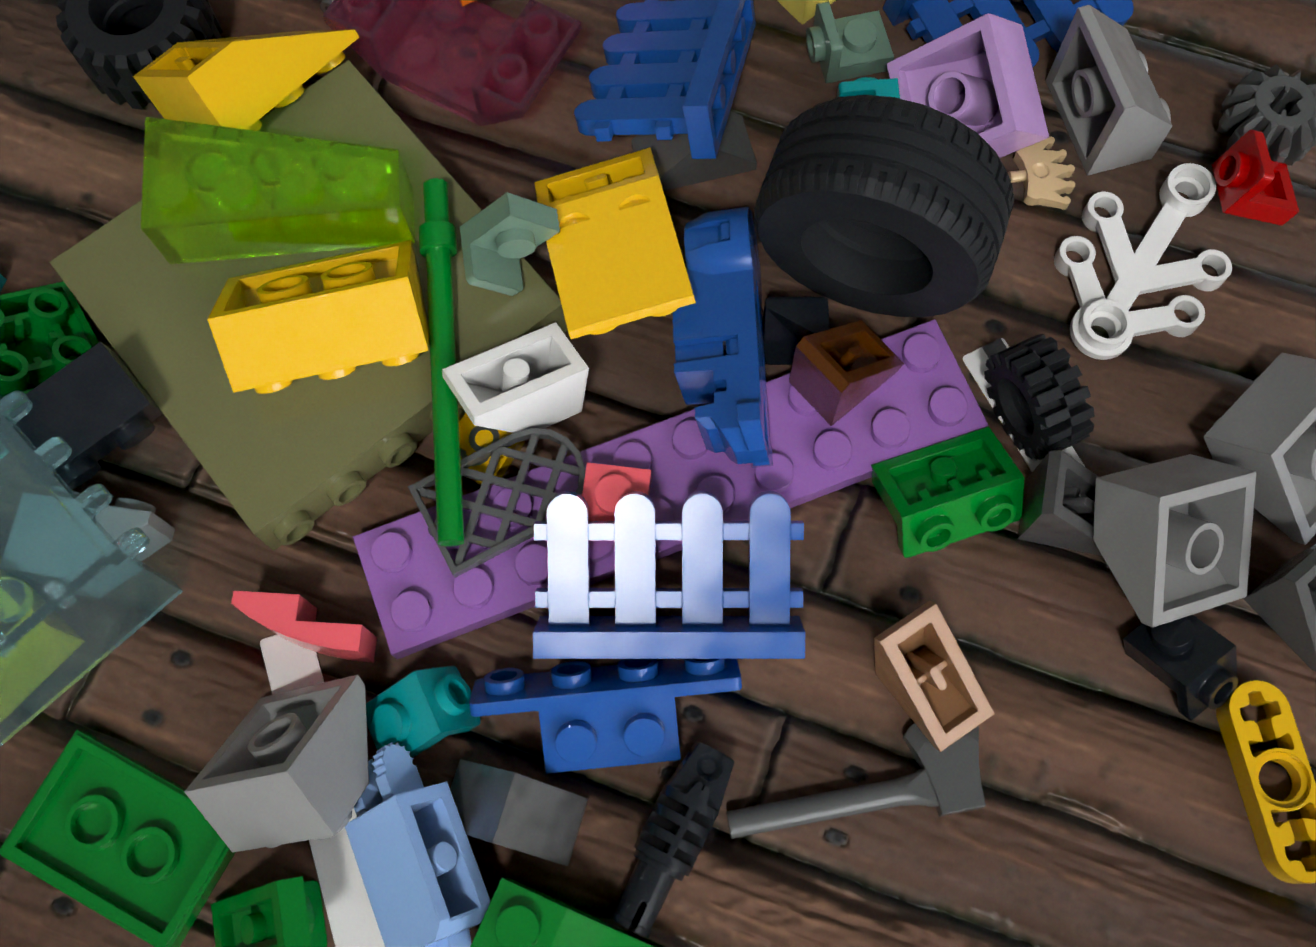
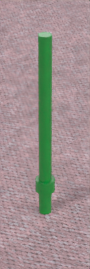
M432 178L423 183L425 223L419 226V252L426 258L437 544L440 546H458L464 544L458 400L442 377V369L456 364L451 257L457 254L456 226L450 223L448 183L443 179Z

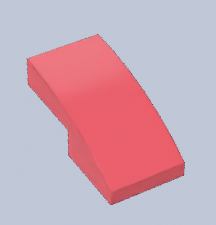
M233 591L232 605L285 640L327 656L374 663L377 637L363 625L315 622L317 608L300 594Z

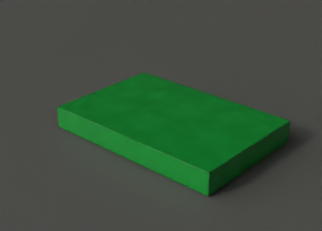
M79 730L75 731L0 847V855L154 947L181 946L236 852L232 853L186 795L184 792L185 788L89 733Z

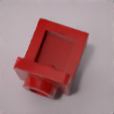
M1249 130L1212 164L1223 213L1283 226L1299 213L1287 164L1271 160L1263 132Z

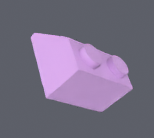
M987 13L887 63L890 79L898 78L900 99L923 104L954 117L977 132L996 151L999 158L1049 138L1021 24Z

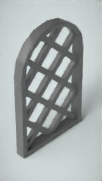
M528 428L502 437L500 440L461 459V476L482 481L475 502L462 499L463 508L472 512L464 532V544L459 546L455 561H453L446 546L438 545L455 578L534 537L535 521H547L545 518L548 506L553 498L558 495L554 491L561 472L579 476L576 493L582 496L586 469L580 451L567 437L551 429ZM530 439L526 452L507 448L515 443ZM539 439H550L560 444L555 461L534 455ZM567 451L576 459L578 467L564 463ZM501 455L522 461L516 481L494 476ZM491 456L485 473L468 469V467ZM531 463L552 469L546 490L524 484ZM435 473L408 486L428 526L429 534L434 537L437 543V519L433 522L421 498L424 497L436 501L435 491L427 489L435 485ZM491 484L512 490L505 511L484 505ZM521 492L543 498L536 519L514 514ZM480 513L502 519L495 541L473 535ZM511 522L530 527L505 540ZM470 543L490 548L464 562Z

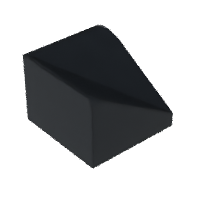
M768 297V299H765L762 320L765 364L792 365L796 346L804 336L829 329L828 298Z

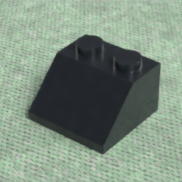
M99 342L0 412V439L37 485L55 490L64 486L67 490H71L82 485L97 474L101 469L97 461L119 446L122 450H127L146 439L156 428L152 422L163 413L122 358L102 342Z

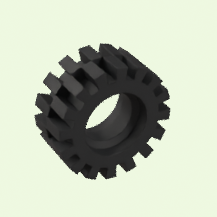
M1038 334L991 355V358L987 359L985 364L989 370L984 371L985 380L991 385V387L986 388L990 399L995 400L997 405L993 408L997 418L1001 416L1005 422L1002 428L1007 436L1014 435V445L1019 450L1025 449L1026 456L1031 459L1036 457V460L1044 459L1050 451L1066 449L1090 437L1089 433L1093 432L1094 424L1090 418L1095 417L1094 407L1086 403L1085 400L1091 397L1088 386H1081L1078 377L1082 376L1077 365L1071 367L1068 363L1071 355L1065 348L1058 350L1057 341L1052 337L1046 339L1045 334Z

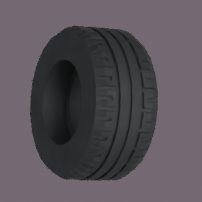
M874 95L846 96L817 104L801 113L786 126L779 139L756 200L754 221L766 253L777 266L798 283L819 295L843 305L871 313L896 317H928L946 314L961 308L986 289L1005 237L1014 205V194L1009 175L996 151L977 132L954 117L926 105L895 97Z

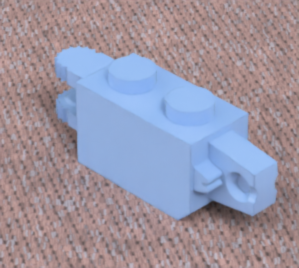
M391 742L376 751L377 754L373 756L374 762L373 759L368 761L369 784L354 806L357 818L348 822L345 826L385 947H470L472 944L470 928L481 924L491 901L449 785L446 781L424 787L418 769L412 763L414 758L410 757V751H406L405 746L401 747L398 743L393 745Z

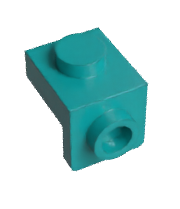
M446 666L413 671L367 702V727L376 749L379 750L391 742L393 745L398 743L401 747L405 746V750L410 751V757L414 758L448 735L470 731L480 725V717H472L470 714L469 700L472 692L468 684L461 677L458 668Z

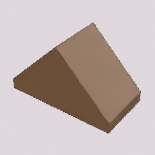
M928 601L874 638L876 676L938 751L942 752L995 714L936 603Z

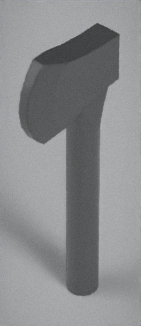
M914 723L908 728L903 739L920 770L895 779L726 811L731 839L899 806L921 805L935 807L939 817L982 809L986 806L979 768V726L940 752L933 747Z

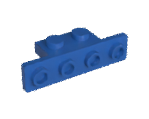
M621 659L617 665L591 667L586 662L572 661L556 665L549 672L524 674L521 669L503 668L491 671L484 678L475 680L469 706L472 717L538 711L547 774L681 760L675 697L738 691L742 689V680L737 659H669L659 661L657 659Z

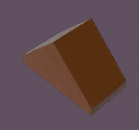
M860 320L804 336L795 349L789 383L832 426L892 377L904 363Z

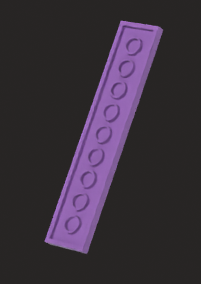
M934 319L881 339L904 365L832 426L789 383L790 374L766 382L773 466L752 468L751 463L736 464L724 452L714 453L707 450L695 419V409L586 449L580 453L585 469L587 462L650 469L652 471L650 498L655 505L656 521H682L684 501L689 495L697 491L710 492L719 499L723 510V521H749L750 503L757 494L763 491H775L781 494L786 499L789 507L793 508L871 478V465L988 427L989 425L939 325ZM572 455L565 457V464L578 467L576 459ZM541 466L528 471L524 484L546 490L552 469ZM561 472L554 492L558 494L565 491L576 492L579 476ZM517 476L511 477L508 480L516 481ZM490 485L484 505L505 511L512 490ZM479 490L463 495L462 499L475 502ZM521 492L514 514L536 519L543 498ZM436 506L427 509L433 522L436 520ZM463 508L465 532L472 511ZM421 512L353 536L391 655L396 659L403 658L535 607L536 589L548 588L547 540H534V537L455 578L434 537L429 534L428 526ZM480 513L473 535L495 541L502 519ZM511 522L505 540L530 527ZM589 540L590 585L615 576V540ZM656 540V560L682 550V540ZM470 543L464 562L490 548ZM460 545L446 546L453 561H455Z

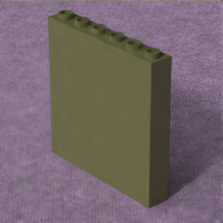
M349 60L307 87L304 93L291 104L276 108L260 119L262 127L252 137L235 144L226 142L49 262L252 533L273 551L281 545H291L301 540L312 530L314 520L334 505L342 506L354 500L365 489L366 481L385 467L392 468L406 461L415 452L417 443L433 432L430 344L428 351L419 353L415 360L403 365L385 366L379 361L356 366V370L351 374L337 379L322 380L318 375L295 379L288 387L272 393L259 394L255 392L254 388L233 393L207 320L228 278L412 240L428 319L426 258L419 252V226L425 223L423 183L428 179L439 178L448 183L450 223L456 226L457 254L451 257L456 363L555 322L564 334L567 331L560 298L524 257L520 258L523 290L514 296L476 287L466 281L460 226L482 210ZM458 401V413L460 420L462 416L465 414V410Z

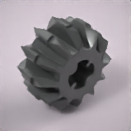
M1277 64L1264 73L1252 70L1249 75L1242 78L1235 89L1229 91L1221 104L1223 106L1220 110L1222 117L1219 120L1216 132L1230 137L1227 141L1226 151L1252 129L1264 133L1272 161L1284 162L1292 166L1296 161L1302 160L1311 147L1316 145V84L1306 85L1300 80L1301 69L1290 76H1285Z

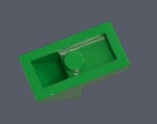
M303 876L278 880L211 904L216 947H327L328 942L321 891L317 881L304 882Z

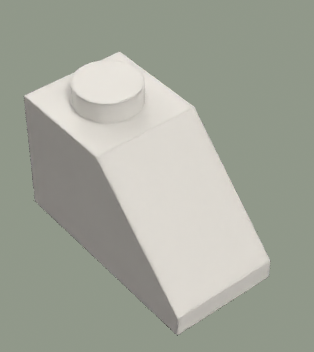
M555 322L442 369V377L475 426L515 433L528 428L544 429L582 412L589 367Z

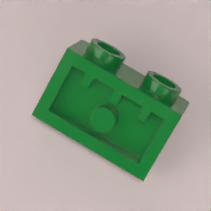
M989 426L871 465L872 483L897 524L898 547L905 558L924 552H935L947 547L951 543L987 531L1001 530L1022 517L1024 476Z

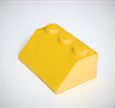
M412 240L228 278L207 319L233 393L253 388L259 394L272 393L288 387L295 379L318 375L322 380L337 379L351 374L356 370V366L379 361L385 366L403 365L415 360L419 353L428 351L429 325Z

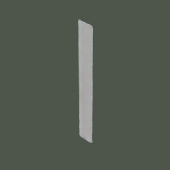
M277 634L260 641L272 695L324 683L318 656L315 651L285 640ZM353 807V809L351 810V811H352V817H351L350 821H352L353 819L357 818V815H356V813H355L354 807ZM345 827L330 838L309 840L335 947H385Z

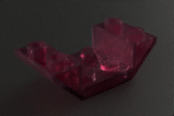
M334 0L322 15L325 23L332 30H356L359 38L349 46L386 81L479 126L522 118L582 30L581 21L535 0L528 2L517 19L479 1H474L462 7L459 0Z

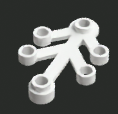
M1185 163L1175 167L1170 172L1159 192L1162 209L1135 253L1121 218L1124 206L1120 198L1110 192H1098L1089 199L1082 212V221L1089 230L1099 233L1116 283L1107 298H1105L1092 265L1096 256L1094 245L1082 236H1071L1061 243L1054 256V265L1062 275L1071 279L1080 309L1071 320L1070 335L1075 346L1085 355L1100 360L1112 359L1121 355L1129 347L1132 338L1135 336L1166 331L1176 337H1186L1191 335L1204 321V306L1198 299L1189 295L1177 296L1167 306L1129 311L1138 295L1187 285H1193L1202 291H1214L1231 275V260L1223 252L1214 249L1201 252L1197 258L1157 265L1185 217H1192L1202 212L1216 192V181L1210 171L1203 166ZM1178 192L1184 193L1189 199L1182 197ZM1101 207L1106 209L1111 217L1104 218L1099 216L1094 208ZM1066 252H1077L1082 256L1084 262L1077 263L1071 261L1067 257ZM1202 265L1212 266L1217 271L1218 276L1208 275L1203 270ZM1174 310L1186 312L1191 319V323L1180 321L1176 317ZM1091 326L1103 327L1108 332L1109 338L1097 335Z

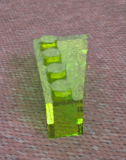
M145 117L141 229L169 264L375 247L412 240V243H415L414 191L398 149Z

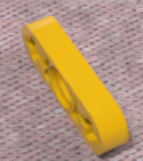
M1254 680L1237 685V688L1230 695L1227 702L1216 709V717L1261 860L1266 869L1281 881L1292 884L1316 883V782L1290 704L1285 695L1268 682ZM1249 703L1252 706H1263L1266 718L1257 723L1251 720L1244 721L1240 708L1246 707ZM1276 739L1279 748H1272L1252 754L1249 745ZM1268 761L1280 764L1290 775L1291 791L1283 801L1270 798L1261 788L1259 772L1261 767ZM1299 809L1301 819L1274 823L1272 814ZM1295 841H1307L1310 846L1311 855L1301 858V861L1288 860L1285 847L1291 846Z

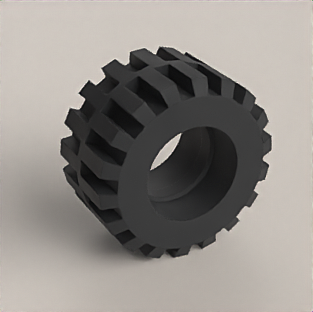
M59 0L57 4L62 12L56 15L57 27L62 32L60 37L65 46L102 94L106 93L111 101L119 105L127 101L132 109L144 110L148 103H152L133 76L177 42L222 38L220 34L223 33L220 22L208 0Z

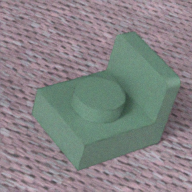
M829 1L816 4L813 27L806 29V45L811 62L820 63L826 84L888 71L887 63L894 60V54L879 10L834 19Z
M507 192L461 225L460 235L466 281L470 285L510 296L523 290L520 258L532 254L536 247L560 232L557 209Z

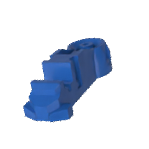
M750 207L707 212L686 223L684 228L687 273L696 303L680 307L673 312V342L675 345L676 361L674 363V374L686 405L707 404L695 407V419L707 450L714 453L724 452L736 464L751 463L752 468L773 466L769 435L761 309L762 283L752 212Z

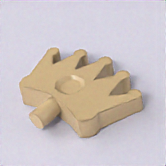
M1052 136L1016 151L1013 161L1019 170L1009 171L1008 175L1011 183L1023 182V202L1030 206L1042 205L1066 210L1071 199L1060 195L1072 193L1075 182L1071 180L1065 181L1063 178H1070L1075 171V167L1071 164L1063 165L1057 163L1064 161L1067 151L1064 149L1060 151L1049 150L1055 142Z

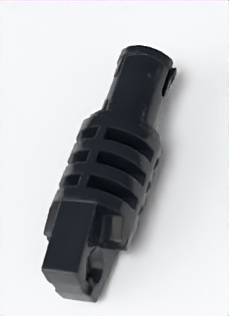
M695 742L673 775L664 785L634 845L636 849L634 856L639 860L615 909L609 915L612 920L629 929V926L634 928V932L643 937H650L651 928L675 879L682 881L685 875L689 876L719 814L735 761L703 743Z

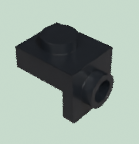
M1194 615L1153 628L1142 623L1123 638L1125 654L1177 693L1178 711L1190 721L1208 707L1210 709L1221 707L1237 688L1236 645Z

